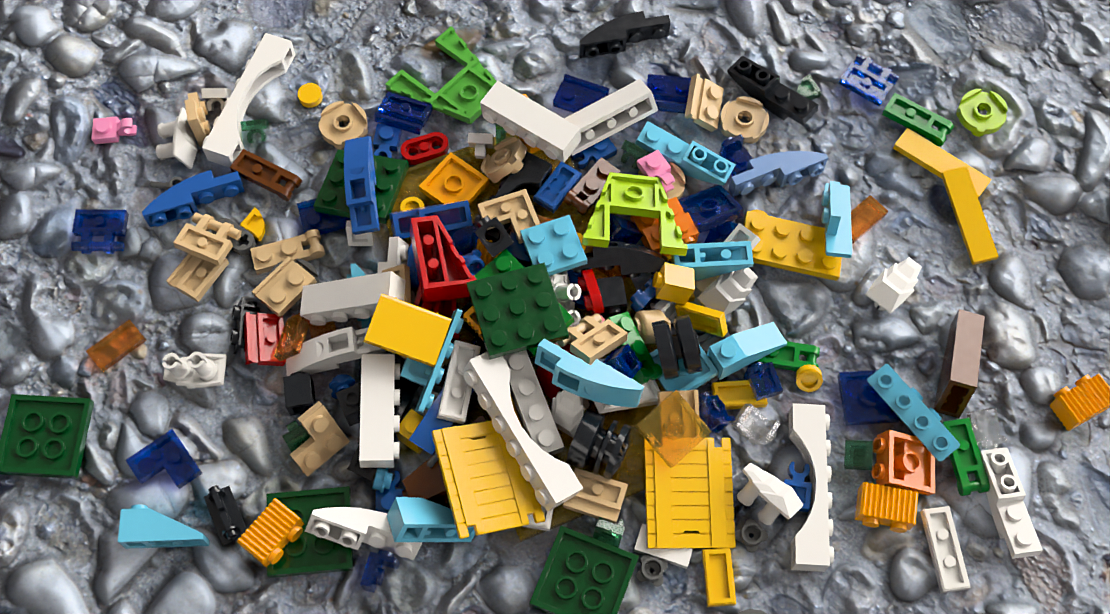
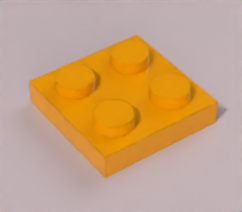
M450 152L419 185V190L437 204L468 200L470 205L488 186L489 178Z

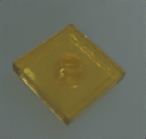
M677 390L670 393L635 425L636 429L670 468H673L712 432Z

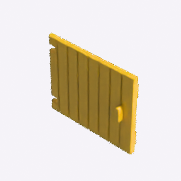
M492 420L442 428L431 432L459 539L469 537L468 527H474L475 534L478 536L529 525L527 515L533 514L535 523L545 522L541 504L535 496V490L530 482L526 481L522 476L520 465L515 457H512L507 451L506 442L502 435L495 431Z
M644 437L647 549L736 548L730 438H721V447H714V438H661V447H654L653 437Z

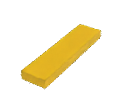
M909 128L904 131L894 144V150L941 179L942 172L967 166L978 198L992 180Z
M967 166L942 172L941 177L972 265L996 260L999 255Z

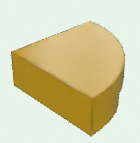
M254 207L241 222L240 226L248 230L254 239L260 242L264 237L266 227L261 213Z

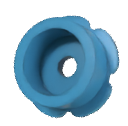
M377 468L372 489L380 490V493H383L384 489H390L393 473L388 472L389 468Z

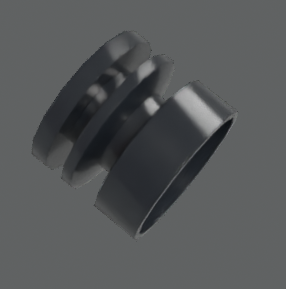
M587 409L572 440L567 463L584 469L591 459L595 460L593 473L598 475L603 464L607 466L604 478L611 480L617 469L621 467L627 453L632 426L624 424L620 433L616 434L619 421L614 420L608 430L603 428L605 416Z

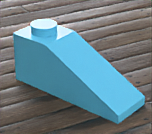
M751 241L687 244L686 256H671L672 264L694 269V281L749 268L754 264Z
M774 322L733 334L711 345L707 356L717 369V377L721 380L786 346L787 342Z
M396 497L387 513L394 542H471L475 536L474 527H468L469 537L459 539L451 509L424 498Z
M132 505L131 509H121L118 543L126 549L210 545V540L203 533L156 512L146 505Z

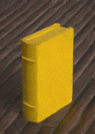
M381 293L363 342L434 367L451 323V318L399 300L397 297L394 298Z

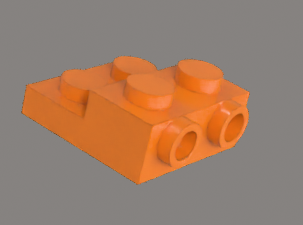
M677 197L669 199L667 204L674 212L676 226H679L681 229L683 243L695 244L698 240L699 232L688 212H684ZM631 215L630 219L644 246L660 253L659 218Z
M887 430L878 434L872 443V450L876 453V463L872 468L871 474L876 479V484L905 489L907 491H916L927 496L935 494V457L916 436L893 430Z

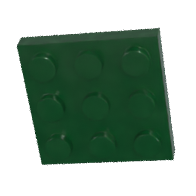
M338 149L313 205L315 212L350 218V209L346 205L344 150ZM373 155L377 183L374 186L379 223L387 224L389 213L392 212L409 165L407 160Z
M545 262L466 282L489 360L538 347V344L543 339L554 343L569 338V332Z
M11 394L0 439V474L78 479L94 401L90 398Z
M349 486L266 494L267 507L276 498L300 517L304 523L301 527L303 532L300 537L294 542L289 541L282 549L284 553L277 563H270L267 566L268 578L353 570V548L345 547L339 543L305 532L313 510L351 507V489Z
M561 525L529 605L550 614H618L639 556Z

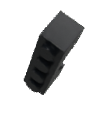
M526 151L525 157L522 160L524 164L522 169L515 174L511 173L509 177L505 176L500 183L499 191L495 196L492 195L489 200L523 189L527 190L528 195H535L551 175L552 164ZM480 214L474 219L472 225L474 230L477 229L475 224L482 219ZM511 223L502 225L508 234L513 229ZM492 228L485 232V238L488 241L492 240L494 242L499 237L497 228Z

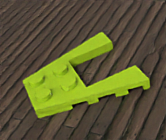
M609 173L601 192V197L588 223L586 233L583 235L582 245L608 248L610 240V213L659 218L660 254L686 256L688 250L687 244L683 243L681 229L679 226H676L674 221V212L667 204L668 198L660 178Z

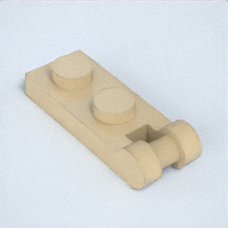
M313 229L303 235L251 248L250 251L257 275L270 272L276 264L284 261L288 256L293 261H296V259L310 261L323 257L325 250L324 246L320 244V231ZM310 245L309 249H303V246Z

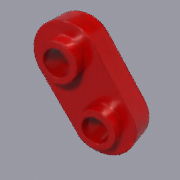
M433 132L406 140L401 145V156L410 165L443 157L449 150L448 138L443 133Z
M593 270L581 271V276L577 277L581 292L586 294L583 296L586 311L591 310L593 315L595 313H604L602 296Z

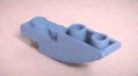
M786 151L751 159L745 172L731 177L728 190L734 197L739 194L746 195L753 191L754 188L762 185H771L775 180H777L780 187L788 184L795 185L805 177L810 175L814 177L821 174L826 166L828 156L824 153L811 151Z

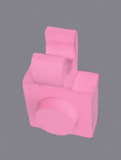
M118 117L93 119L92 141L94 144L119 142V136L136 135L137 126L132 125V118H123L121 120Z
M659 150L637 160V167L644 176L660 178L665 193L674 189L672 183L675 182V179L670 174L671 166Z

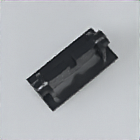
M241 297L238 305H234L232 310V320L236 321L235 329H232L230 335V344L234 345L233 354H236L239 348H244L245 352L243 316L246 312L257 315L260 311L257 302L249 301L247 304H244L245 297Z
M215 485L208 489L209 494L203 498L221 544L225 546L238 540L247 528L230 486L220 489L218 485Z

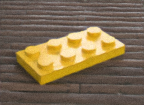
M750 211L746 212L743 226L761 239L752 250L753 263L834 281L839 279L842 257L827 256L825 254V228Z

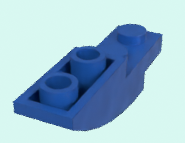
M366 136L345 140L344 182L346 205L350 209L352 233L358 235L380 231L374 186L377 183L371 137Z
M209 170L172 186L154 199L142 211V214L149 227H159L178 219H188L195 213H199L197 205L209 204L214 200L224 197H234L238 193L245 192L238 171L214 178L212 171Z

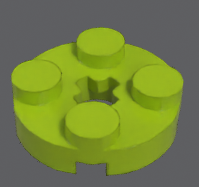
M974 89L967 92L962 97L956 110V115L961 124L971 131L974 136L981 137L984 134L995 133L1001 129L1006 121L1007 104L1000 95L993 91L987 93L981 92L982 89ZM978 108H979L981 111H982V110H986V111H987L986 115L980 114V113L978 112Z

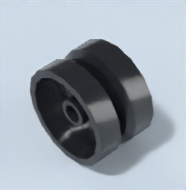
M689 314L674 318L673 323L676 332L674 335H671L667 321L660 320L651 323L665 380L679 377V359H682L685 371L688 374L702 372L699 356L701 354L700 346Z

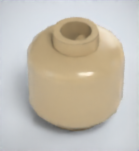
M659 309L641 310L632 318L645 344L656 343L652 322L665 320L668 322L671 330L669 318L665 317V314Z

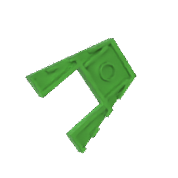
M450 26L435 40V44L439 49L465 66L438 92L434 93L401 69L385 83L386 90L472 124L482 115L481 100L497 81L487 69H484L477 56L471 53L464 40L459 38L455 33V29Z

